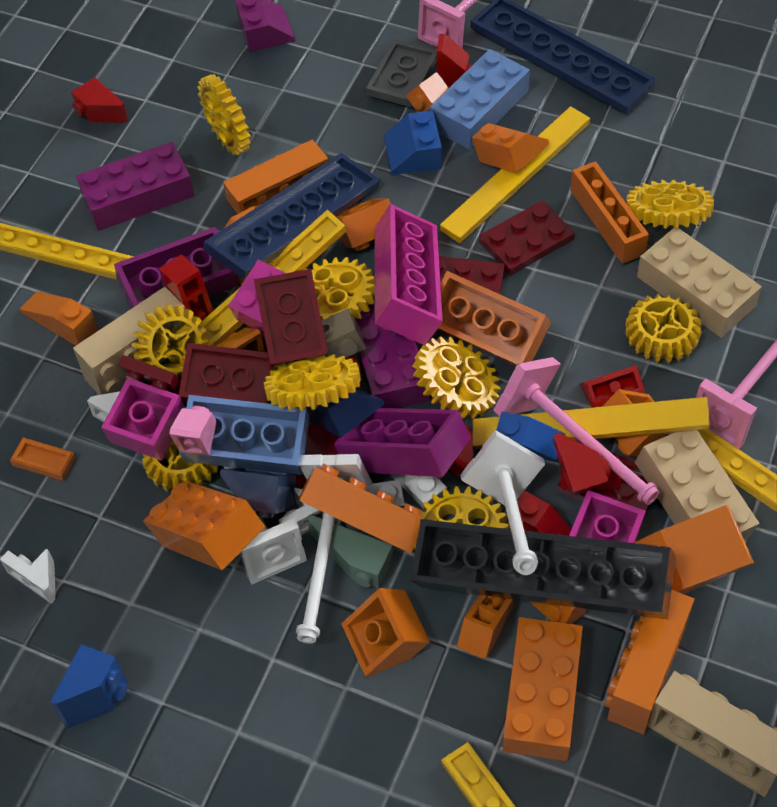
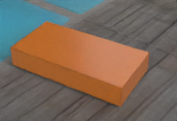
M23 437L10 462L12 466L64 481L76 456L74 452Z

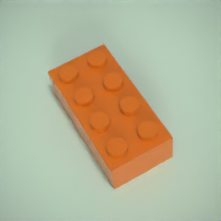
M446 271L440 283L442 323L436 331L455 340H462L468 346L471 344L473 348L514 367L520 363L533 361L551 324L549 318L543 313Z
M188 481L176 485L172 489L171 494L162 503L155 505L150 510L149 515L143 520L162 547L219 570H223L265 528L247 500Z
M671 590L668 620L640 616L639 621H636L630 636L629 646L625 648L621 657L617 676L614 675L608 689L605 707L610 709L607 720L644 735L654 703L662 690L685 631L695 598Z
M519 617L502 752L568 761L583 626Z

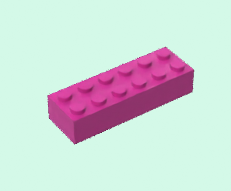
M390 204L375 227V324L384 330L400 334L409 341H416L426 345L442 323L437 225Z

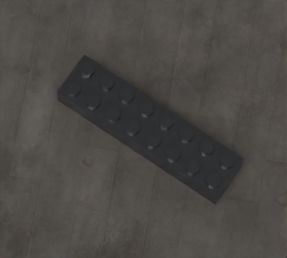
M420 520L410 581L422 588L668 620L676 555L670 547L524 531L529 550L536 554L538 565L532 574L522 575L514 569L512 563L516 550L511 529Z

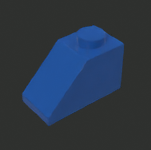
M501 412L496 431L542 457L544 460L558 462L552 438L554 434L561 433L565 435V433L529 416Z

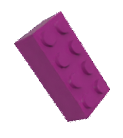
M173 141L75 175L81 195L97 231L194 197L190 175Z
M216 227L115 263L116 278L130 309L165 287L159 268L181 254L200 270L208 296L237 286V274L203 250L204 241L218 233Z
M375 303L368 304L370 311H361L362 318H355L366 349L358 352L357 356L368 393L384 401V405L381 408L398 409L429 402V395H423L426 388L417 386L420 378L413 376L417 370L412 367L416 361L414 357L418 353L416 342L409 341L404 336L393 331L384 330L375 324Z
M379 408L343 437H339L334 446L338 454H359L367 473L443 477L471 438L459 410Z

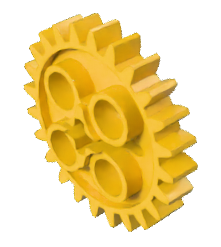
M210 74L198 81L199 86H197L200 92L198 96L202 100L200 104L203 107L207 123L212 126V132H215L217 135V140H221L222 146H226L227 151L233 155H239L250 148L249 144L251 142L249 138L251 135L247 131L249 127L245 123L246 117L241 110L242 108L236 103L237 98L232 96L231 89H227L225 81L221 82L219 76L216 77L215 74Z
M661 180V183L651 181V185L642 183V187L635 186L634 190L629 191L626 204L639 221L643 220L644 225L653 223V227L663 225L664 228H668L669 225H673L675 228H679V225L689 227V223L699 225V221H706V218L711 217V213H713L714 200L713 195H710V191H704L703 186L695 188V183L686 185V181L679 183L672 180L670 183H667L665 180Z
M335 257L332 263H328L324 259L321 266L313 263L312 275L321 320L347 308L353 317L358 319L362 318L361 311H370L368 304L375 303L373 298L375 296V278L371 269L367 270L365 263L359 265L357 259L349 263L348 257H345L342 262H338L337 257Z
M442 336L437 341L432 338L426 345L421 347L414 357L416 361L412 367L417 370L413 376L420 378L417 386L426 388L423 395H431L433 397L431 400L432 404L441 403V410L446 408L459 410L462 418H465L468 414L472 419L478 414L483 416L486 411H489L499 398L497 393L501 389V387L496 385L500 379L492 376L496 371L495 368H488L487 366L489 359L482 360L480 358L482 352L474 353L472 345L470 344L466 348L463 346L462 340L455 344L452 337H449L447 341Z
M332 354L329 357L322 356L287 363V366H277L278 371H270L271 376H266V382H264L267 400L271 401V405L278 404L280 409L288 406L290 411L299 407L300 411H303L309 406L312 410H315L317 405L328 407L330 402L339 403L338 398H349L348 393H355V388L360 387L359 382L361 378L357 363H353L352 359L345 360V356L336 358L335 354Z
M455 486L454 494L450 495L446 489H443L442 498L435 494L432 495L434 501L432 505L428 502H423L426 512H422L420 516L426 520L474 525L472 521L481 518L484 519V522L478 526L509 529V525L505 523L507 522L506 513H501V504L493 505L492 495L483 499L481 489L473 495L470 486L466 488L464 493H460L458 486ZM448 514L455 515L451 520H442Z

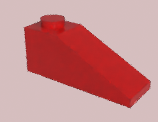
M182 254L159 268L165 287L185 306V309L193 311V317H199L203 321L214 311L200 270Z

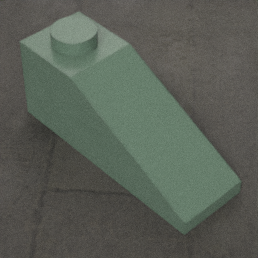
M309 514L307 518L309 534L318 542L322 519ZM334 524L329 555L358 585L367 588L372 586L379 589L394 559L393 545Z

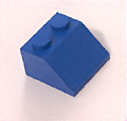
M433 110L409 113L384 134L392 175L442 168V147Z
M81 644L50 702L63 724L71 728L112 711L117 702L121 701L127 692V680L116 657Z

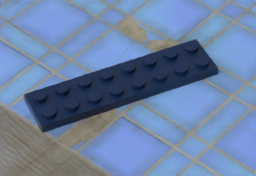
M493 0L470 21L471 29L625 114H628L656 86V78L511 0Z
M340 153L204 241L203 250L238 276L246 279L258 260L268 264L278 257L291 241L326 210H329L336 217L377 189L381 179Z

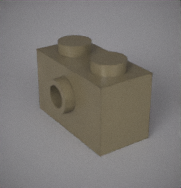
M348 308L322 320L328 356L325 357L335 354L336 358L341 356L347 358L366 349L360 327Z

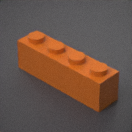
M312 139L224 181L226 199L237 214L252 206L257 208L328 162V158Z
M595 161L572 170L571 193L621 264L643 255L646 252L649 234Z
M324 463L321 469L316 466L313 467L298 498L299 501L410 554L412 553L417 542L420 520L424 519L420 516L422 510L405 503L404 508L393 504L395 499L393 496L380 490L377 491L376 495L365 490L367 484L353 477H350L347 482L337 477L340 471Z

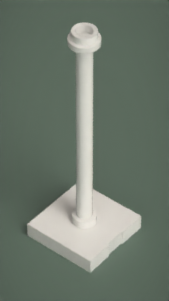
M495 430L460 476L463 482L477 490L481 489L482 493L488 496L492 495L493 499L505 505L516 554L512 559L513 567L520 574L529 575L535 571L538 559L536 554L529 550L517 499L543 468L545 462L542 457Z
M359 454L301 455L299 466L306 479H308L314 466L321 469L324 463L340 471L337 477L347 482L350 477H353L367 485L373 484ZM326 513L323 514L303 624L298 625L296 628L297 639L309 644L315 643L316 638L320 635V629L316 627V620L335 517Z
M223 466L224 469L236 468V467ZM259 517L265 528L240 552L251 585L307 561L305 550L301 543L302 538L299 526L294 518L268 529L263 518Z

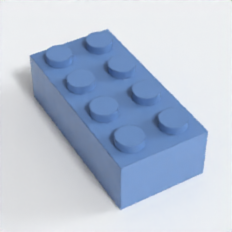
M489 49L430 106V111L433 110L438 133L471 150L474 147L472 137L487 123L496 125L529 92L530 69Z
M195 395L188 396L186 409H191L192 406L205 407L210 410L209 412L213 413L217 422L210 456L181 452L179 450L185 462L297 475L302 474L299 462L301 455L305 454L310 421L307 408L300 411V408L296 407L290 411L288 406L280 409L278 405Z

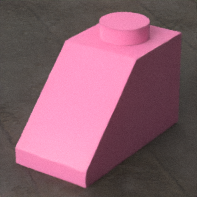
M201 406L181 409L169 433L181 452L210 456L217 421L213 413L209 412V409Z

